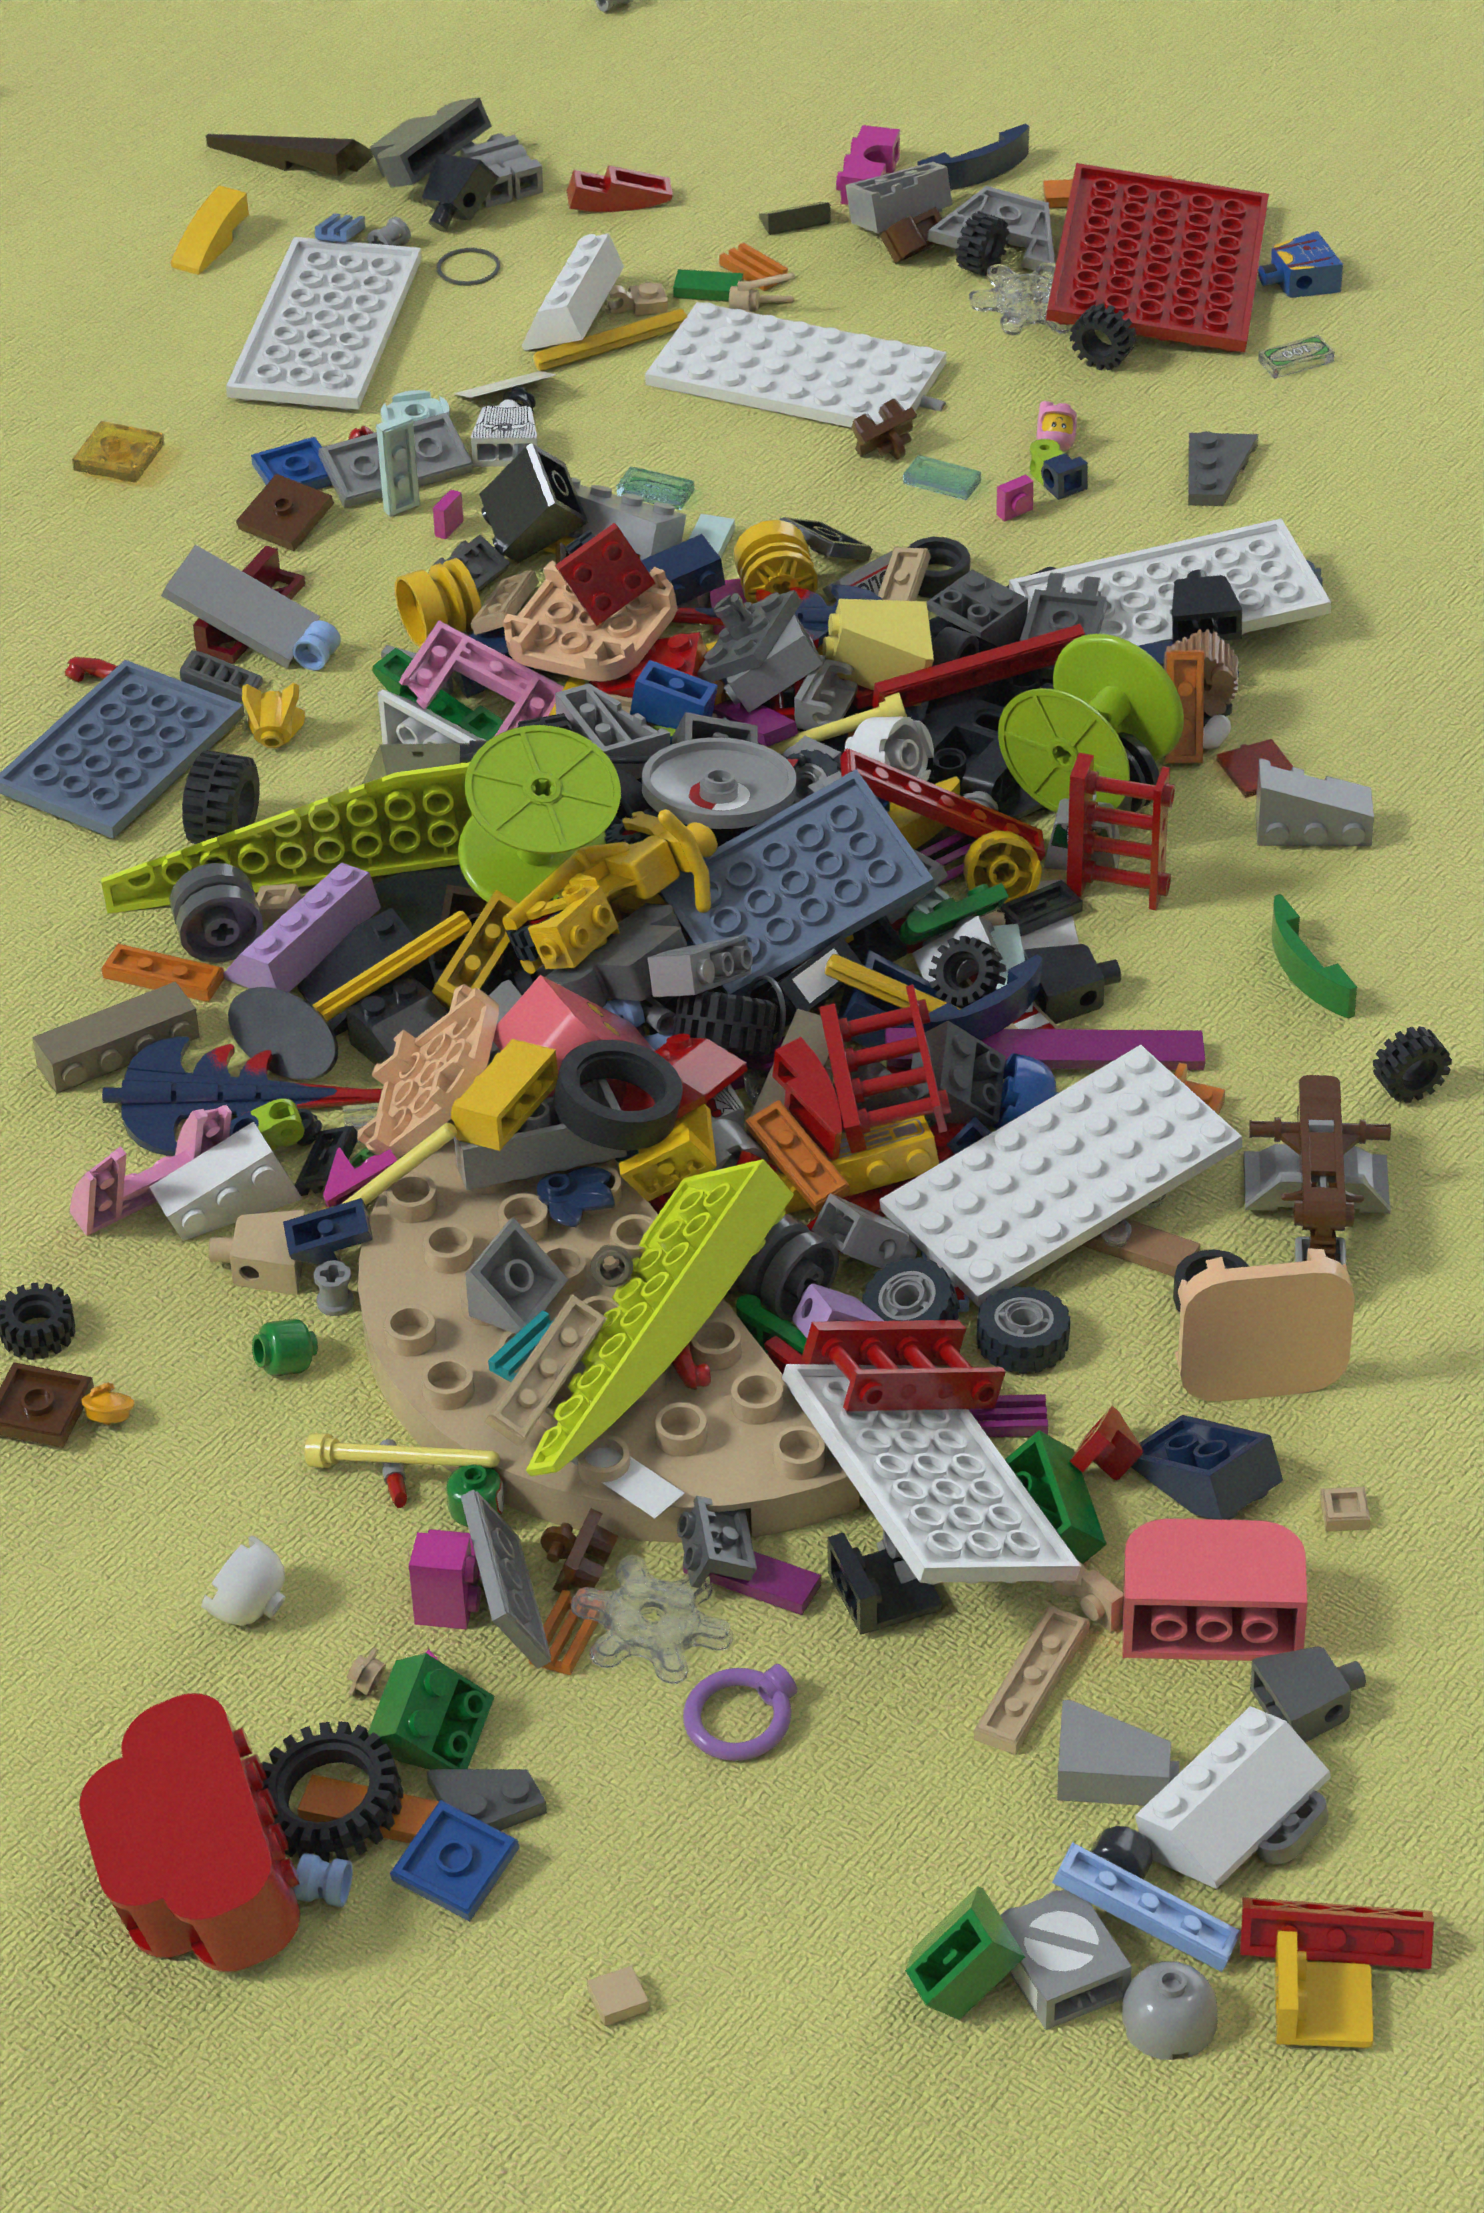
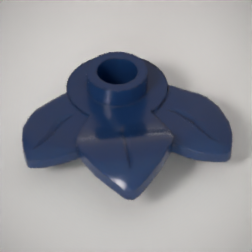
M582 1167L568 1174L554 1173L545 1176L537 1184L538 1199L547 1205L553 1220L566 1226L577 1227L582 1219L583 1211L615 1207L613 1194L606 1186L611 1179V1173L602 1168Z

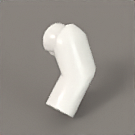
M1215 715L1207 722L1203 728V749L1218 748L1226 739L1231 730V723L1227 717Z

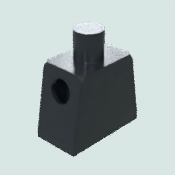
M438 153L422 195L423 201L434 210L429 224L439 231L446 232L453 218L471 220L497 183L499 176L479 159Z
M1196 569L1189 572L1186 578L1174 581L1172 644H1176V641L1182 642L1183 637L1189 639L1190 635L1198 632V629H1201L1202 632L1209 630L1211 634L1217 632V636L1223 640L1242 639V607L1227 577L1223 575L1208 576L1205 571Z
M1084 944L1024 950L1025 960L1037 954L1043 958L1040 990L1034 1001L1055 1024L1100 1009L1104 1005V986L1121 982V971L1117 960L1096 963L1089 947Z

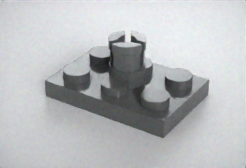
M793 590L781 595L773 593L763 601L751 604V602L743 603L737 593H734L732 596L728 595L715 605L714 612L722 620L725 628L719 633V640L715 646L704 656L705 661L697 672L700 679L711 683L760 667L802 602L796 591Z

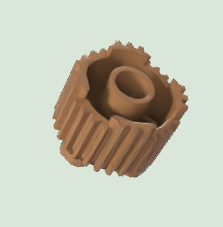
M1198 629V632L1190 635L1189 639L1183 637L1182 642L1176 641V644L1167 646L1166 650H1204V712L1210 716L1224 713L1226 711V704H1230L1231 699L1235 698L1238 686V656L1234 655V649H1230V644H1224V640L1217 636V632L1211 634L1209 630L1202 632L1201 629ZM1166 652L1164 653V670H1165V671H1166Z

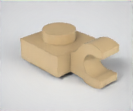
M643 283L641 285L629 286V291L620 285H613L609 292L611 298H620L618 301L608 302L610 313L619 314L624 311L633 310L636 316L668 312V300L662 283Z
M1080 1563L1081 1568L1076 1581L1053 1582V1588L1057 1593L1063 1596H1077L1081 1598L1080 1607L1090 1620L1100 1623L1110 1633L1122 1625L1124 1593L1095 1569L1088 1573L1085 1566Z

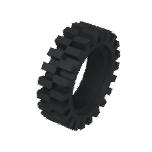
M341 1721L338 1723L336 1733H333L330 1722L319 1723L320 1734L313 1736L310 1726L300 1729L304 1740L298 1743L290 1734L283 1739L287 1751L284 1753L277 1747H274L269 1752L273 1764L264 1761L262 1763L267 1780L262 1782L264 1786L262 1790L268 1788L278 1812L277 1815L273 1816L275 1821L273 1825L280 1824L289 1849L284 1852L290 1857H293L296 1851L299 1859L304 1853H315V1855L320 1856L322 1861L329 1863L330 1852L335 1851L337 1859L349 1860L347 1848L354 1846L358 1856L367 1852L364 1840L368 1837L377 1845L384 1839L379 1826L381 1825L387 1828L388 1831H391L390 1829L395 1824L392 1814L400 1815L402 1805L399 1798H403L402 1781L386 1744L383 1745L381 1738L373 1732L369 1736L366 1727L357 1725L352 1733L349 1722ZM329 1763H347L362 1769L369 1776L368 1790L362 1802L352 1812L342 1818L329 1822L306 1821L296 1816L289 1809V1800L295 1785L306 1773L317 1767Z

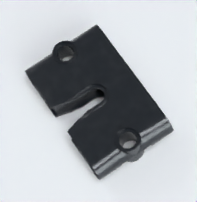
M1033 670L944 696L921 721L931 735L934 748L933 758H928L926 770H931L927 782L936 784L957 777L960 780V796L981 791L989 794L998 805L1018 783L1009 771L1001 753L998 740L1000 716L1006 705L1017 695L1032 689H1054L1053 684L1045 683L1041 686L1040 674L1038 671Z

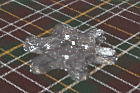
M1041 263L1030 274L1015 273L1008 266L1002 264L991 265L987 269V276L989 282L995 288L988 290L978 289L969 294V302L974 310L981 312L995 311L1003 314L1000 324L1003 332L1008 335L1020 334L1022 329L1029 324H1043L1060 334L1070 332L1073 326L1072 324L1061 325L1046 320L1056 267L1054 263Z
M636 1555L624 1557L616 1568L615 1573L616 1578L620 1582V1588L614 1591H602L585 1587L578 1590L571 1599L570 1608L576 1616L597 1621L606 1629V1634L599 1637L590 1650L591 1660L600 1667L612 1668L619 1665L627 1657L640 1656L648 1659L653 1664L655 1673L660 1680L669 1684H677L683 1682L689 1673L688 1664L683 1655L687 1649L694 1646H702L720 1651L730 1647L733 1642V1632L728 1622L723 1619L706 1616L697 1608L699 1604L708 1600L712 1595L713 1587L709 1576H707L701 1588L690 1586L688 1574L677 1581L659 1580L649 1573L645 1561ZM653 1609L657 1610V1615L662 1619L650 1621L642 1615L651 1614Z

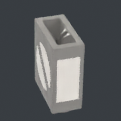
M1065 1889L1061 1891L1056 1890L1022 1907L1010 1908L1000 1915L1026 1956L1009 1973L1045 2030L1124 1998L1131 1982L1132 1966L1088 1901Z

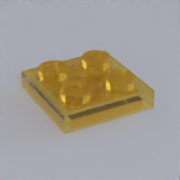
M100 421L72 458L73 470L89 473L94 476L99 475L119 479L124 482L137 483L165 445L164 434Z

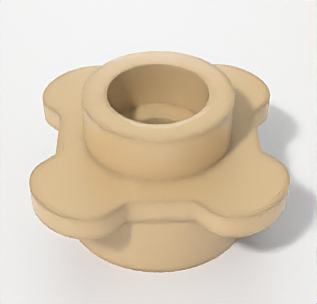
M373 1648L367 1658L359 1655L347 1674V1679L353 1682L348 1695L354 1696L357 1690L368 1696L378 1684L386 1668V1664L375 1658L378 1654V1649Z

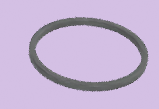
M462 248L445 254L437 264V272L443 280L461 286L485 283L494 278L500 270V262L496 255L479 248ZM467 252L485 254L496 262V269L493 273L475 281L451 279L445 276L440 268L442 263L449 257Z
M762 975L752 980L746 990L745 997H750L755 985L763 979L770 982L774 987L780 1004V1025L777 1036L772 1043L773 1050L779 1044L785 1028V1001L778 983L772 977Z

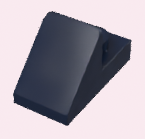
M362 1198L283 1221L288 1252L292 1260L322 1265L326 1261H341L339 1250L373 1240L367 1207Z

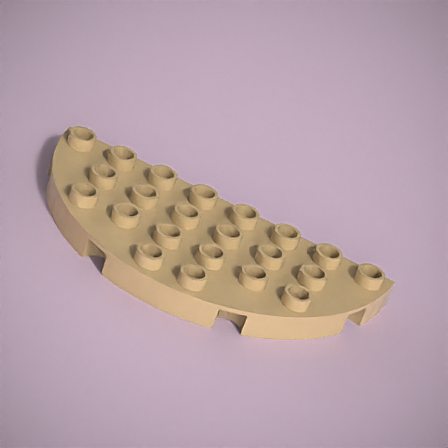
M450 1119L448 1123L454 1125V1122L452 1121V1119ZM453 1138L377 1197L369 1217L373 1240L362 1243L359 1256L358 1293L367 1357L378 1387L394 1415L421 1447L496 1451L500 1456V1463L493 1469L501 1477L504 1504L554 1524L569 1523L573 1529L577 1530L582 1528L592 1508L602 1513L598 1525L618 1535V1538L682 1543L681 1537L677 1534L679 1518L684 1511L691 1513L696 1496L712 1499L713 1505L706 1506L707 1511L723 1512L745 1509L752 1537L772 1535L817 1524L859 1508V1492L782 1380L783 1374L724 1298L689 1342L694 1366L703 1363L709 1366L711 1384L708 1387H697V1390L687 1388L671 1363L660 1377L615 1423L577 1456L578 1466L569 1462L558 1472L532 1477L526 1472L544 1433L550 1428L555 1427L558 1423L553 1417L558 1405L566 1402L572 1395L568 1385L573 1375L579 1372L582 1374L586 1367L581 1361L582 1357L520 1447L484 1423L511 1383L489 1371L488 1359L516 1334L469 1316L465 1273L510 1219L515 1218L569 1279L544 1310L549 1313L551 1321L556 1318L572 1294L602 1315L610 1309L618 1308L619 1305L612 1299L617 1287L603 1286L594 1279L591 1272L592 1258L602 1246L614 1245L626 1250L632 1259L636 1257L640 1259L645 1248L638 1245L658 1214L650 1203L620 1176L619 1164L615 1158L608 1162H596L573 1167L567 1171H554L532 1176L525 1180L517 1179L494 1184L487 1188L466 1190L457 1169ZM582 1167H598L610 1172L611 1179L606 1186L613 1194L615 1207L583 1211L582 1219L577 1227L566 1226L553 1220L547 1205L538 1199L537 1184L547 1175L554 1173L568 1174ZM613 1256L606 1257L604 1264L612 1265L617 1259H614ZM523 1363L517 1370H515L514 1372L517 1373V1372L521 1369V1367L524 1365V1363ZM598 1448H611L622 1455L621 1460L617 1464L606 1468L592 1466L585 1460L591 1451ZM630 1457L684 1492L679 1499L656 1518H653L601 1483L614 1481L622 1477L629 1469ZM442 1465L444 1468H446L452 1473L458 1468L462 1467Z

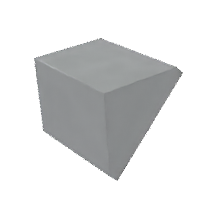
M515 1218L510 1219L465 1273L469 1316L517 1334L542 1310L544 1311L569 1280Z

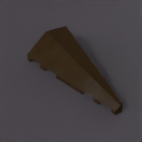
M230 134L206 135L207 147L287 171L296 163L339 176L346 169L357 172L373 158L371 149L354 139Z

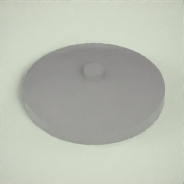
M699 738L672 744L653 754L643 768L642 793L647 803L657 812L667 809L684 824L688 825L697 822L713 829H733L758 825L790 807L796 795L797 778L791 763L781 754L768 747L732 738ZM700 782L699 794L703 800L715 804L732 802L738 797V783H740L749 790L750 799L746 804L735 809L711 810L694 804L689 799V792L693 785Z

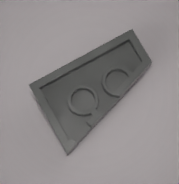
M1209 431L1189 433L1188 505L1224 506L1237 483L1239 472L1241 469H1245L1250 453L1254 452L1258 446V434L1213 433Z

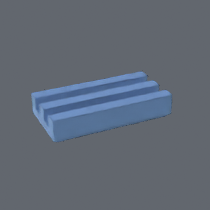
M333 214L315 227V239L345 243L365 228V216H358L353 220V215H345L340 219V214Z

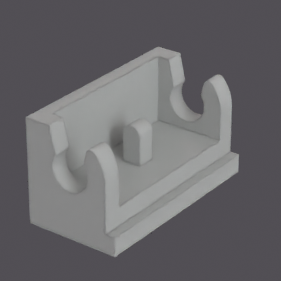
M819 655L823 665L807 675L794 698L795 722L798 729L809 730L844 718L858 692V683L842 680L837 676V673L851 675L854 670L851 665L828 660L826 656Z

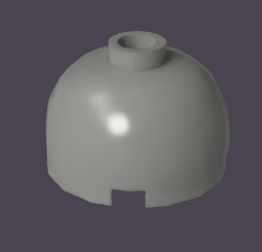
M1162 1961L1147 1966L1131 1980L1124 1995L1122 2022L1126 2027V2036L1130 2043L1141 2052L1161 2060H1173V2054L1188 2052V2057L1199 2054L1211 2043L1217 2030V1999L1209 1981L1192 1966L1180 1962Z

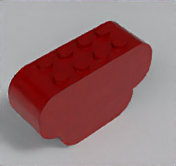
M198 1693L183 1694L148 1708L138 1715L127 1728L122 1740V1757L107 1763L89 1778L81 1792L79 1810L101 1888L127 1928L134 1944L142 1952L150 1956L168 1958L193 1950L197 1958L205 1966L223 1972L242 1970L265 1961L282 1951L292 1940L298 1929L300 1909L293 1887L300 1885V1881L291 1859L284 1860L286 1858L284 1851L288 1850L289 1846L280 1824L273 1825L275 1823L273 1816L277 1815L278 1812L268 1788L262 1790L264 1788L262 1782L267 1780L262 1763L257 1754L249 1756L253 1751L244 1729L239 1728L235 1730L223 1706L216 1699L208 1695Z

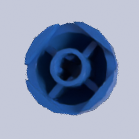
M1011 1053L1006 1060L1003 1078L1005 1080L1002 1087L999 1123L993 1127L996 1128L995 1130L1001 1128L1059 1093L1056 1092L1055 1077L1047 1065L1033 1057Z

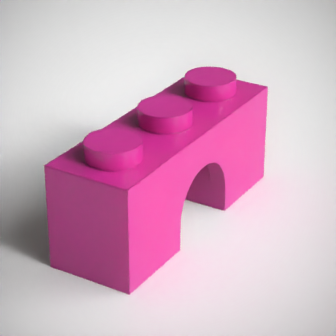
M862 125L858 137H853L851 153L845 155L843 171H839L837 174L836 190L841 191V204L849 205L845 185L894 172L900 158V129Z

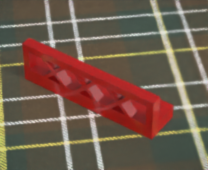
M1242 1898L1240 1955L1275 1958L1278 1931L1297 1932V1951L1306 1952V1960L1431 1969L1434 1933L1432 1911Z

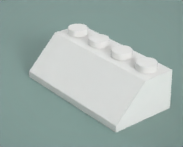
M609 233L598 236L589 234L578 241L533 320L522 344L524 351L583 340L612 286L624 268Z
M386 690L378 692L383 744L469 743V740H484L464 730L457 724L442 718L431 710L423 709L419 704Z
M1250 1706L1135 1815L1138 1830L1147 1839L1152 1848L1153 1861L1217 1889L1259 1848L1258 1845L1263 1840L1269 1839L1282 1826L1281 1823L1291 1813H1295L1309 1800V1795L1314 1790L1318 1791L1331 1778L1330 1771L1287 1721Z

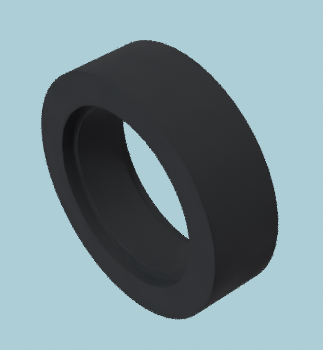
M597 1040L579 1045L565 1056L560 1067L553 1101L555 1111L561 1122L580 1138L605 1148L639 1150L660 1143L671 1133L676 1121L683 1088L675 1068L656 1052L631 1042ZM602 1078L622 1080L647 1092L653 1098L655 1105L639 1111L612 1109L591 1099L585 1094L580 1085L590 1080Z

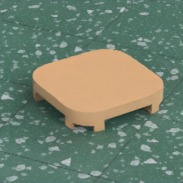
M551 561L543 568L546 580L517 616L507 614L503 621L508 652L514 661L528 667L584 680L607 681L628 674L641 662L673 620L678 609L673 585L666 578L664 570L654 567L650 571V575L656 584L596 626L556 569L555 562Z
M463 984L454 990L449 1013L415 1038L403 1029L393 1039L396 1042L393 1055L382 1064L377 1063L375 1065L372 1076L384 1084L376 1117L358 1130L357 1140L362 1142L375 1155H380L390 1149L398 1159L451 1119V1109L455 1100L461 1097L472 1085L476 1076L480 1075L487 1068L499 1016V1004L480 989H471Z
M1308 1248L1307 1261L1225 1269L1223 1258L1219 1257L1206 1260L1207 1269L1193 1276L1189 1282L1181 1280L1178 1289L1181 1303L1178 1351H1175V1356L1183 1387L1192 1396L1204 1401H1231L1308 1393L1321 1390L1336 1382L1346 1371L1350 1360L1355 1297L1346 1264L1342 1265L1340 1262L1326 1257L1324 1249Z

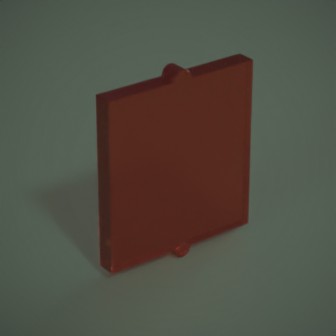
M1272 739L1251 745L1242 744L1240 748L1216 754V761L1245 798L1257 795L1259 758L1270 761V765L1288 771H1291L1293 767Z

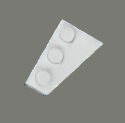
M254 1122L149 1187L168 1220L183 1241L236 1223L237 1218L241 1215L264 1213L302 1200L301 1195Z

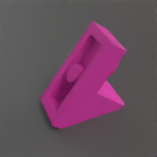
M339 1147L336 1151L323 1193L327 1207L342 1204L395 1163L397 1158L389 1149L380 1155H373L366 1159L361 1166L354 1169Z

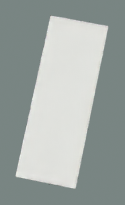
M598 1448L591 1451L585 1460L592 1466L606 1468L617 1464L621 1460L622 1455L611 1448ZM577 1456L572 1461H570L576 1466H578ZM630 1457L629 1469L622 1477L610 1482H601L653 1518L659 1516L684 1494L683 1491L632 1457Z

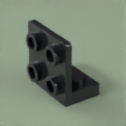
M844 1532L827 1537L828 1574L860 1635L938 1612L942 1609V1601L932 1584L920 1583L917 1578L901 1584L894 1567L895 1562L903 1561L900 1557L892 1559L886 1549L862 1556L858 1547H851Z

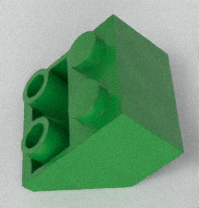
M427 1653L399 1659L394 1663L368 1734L370 1736L373 1732L381 1738L383 1745L386 1744L392 1757L399 1762L429 1770L468 1769L495 1696Z
M977 1886L912 1949L905 1971L927 2007L960 2020L1026 1956L984 1888Z

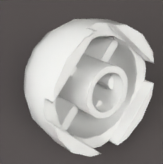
M253 1535L248 1538L250 1548L248 1549L241 1544L215 1577L212 1585L218 1591L213 1600L205 1595L201 1607L228 1624L240 1626L252 1624L264 1614L271 1618L286 1598L285 1595L280 1593L285 1581V1570L279 1556Z

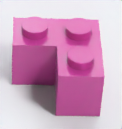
M429 1529L428 1533L417 1532L409 1562L415 1625L467 1630L471 1612H478L481 1600V1587L478 1586L481 1575L470 1533Z

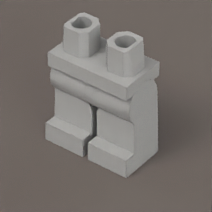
M502 133L491 135L485 143L477 145L471 141L460 150L461 157L479 159L499 176L497 183L491 191H499L501 194L490 196L489 193L483 202L486 208L513 201V196L517 200L543 193L542 165L537 159L531 160L527 156L524 147L518 144V139L515 135L507 137ZM522 182L531 184L529 187L520 188V183Z

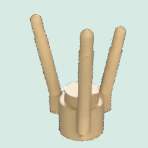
M781 274L749 282L738 281L737 286H731L729 308L742 309L746 312L754 313L752 310H758L759 303L794 302L793 296L759 295V291L753 290V288L795 278V274Z

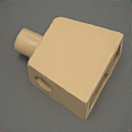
M290 1210L239 1216L236 1221L233 1238H210V1262H230L233 1283L237 1286L298 1295L304 1262L290 1258L283 1221L303 1216L305 1211Z

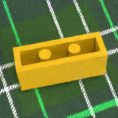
M495 890L432 991L440 1004L449 1010L454 990L459 986L465 984L471 989H482L511 943L502 919L519 903L498 890Z
M512 1039L500 1053L495 1055L488 1067L480 1075L476 1076L472 1085L453 1103L451 1119L457 1130L456 1140L500 1151L556 1087L558 1080L556 1049Z

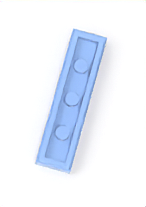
M1073 1842L1052 1881L1055 1885L1220 1972L1226 1966L1241 1933L1235 1927Z

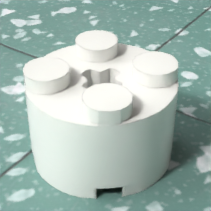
M870 717L864 720L856 729L853 737H849L846 741L845 750L846 748L852 749L925 781L930 776L931 770H926L928 758H933L934 748L931 735L921 721H914L911 717Z

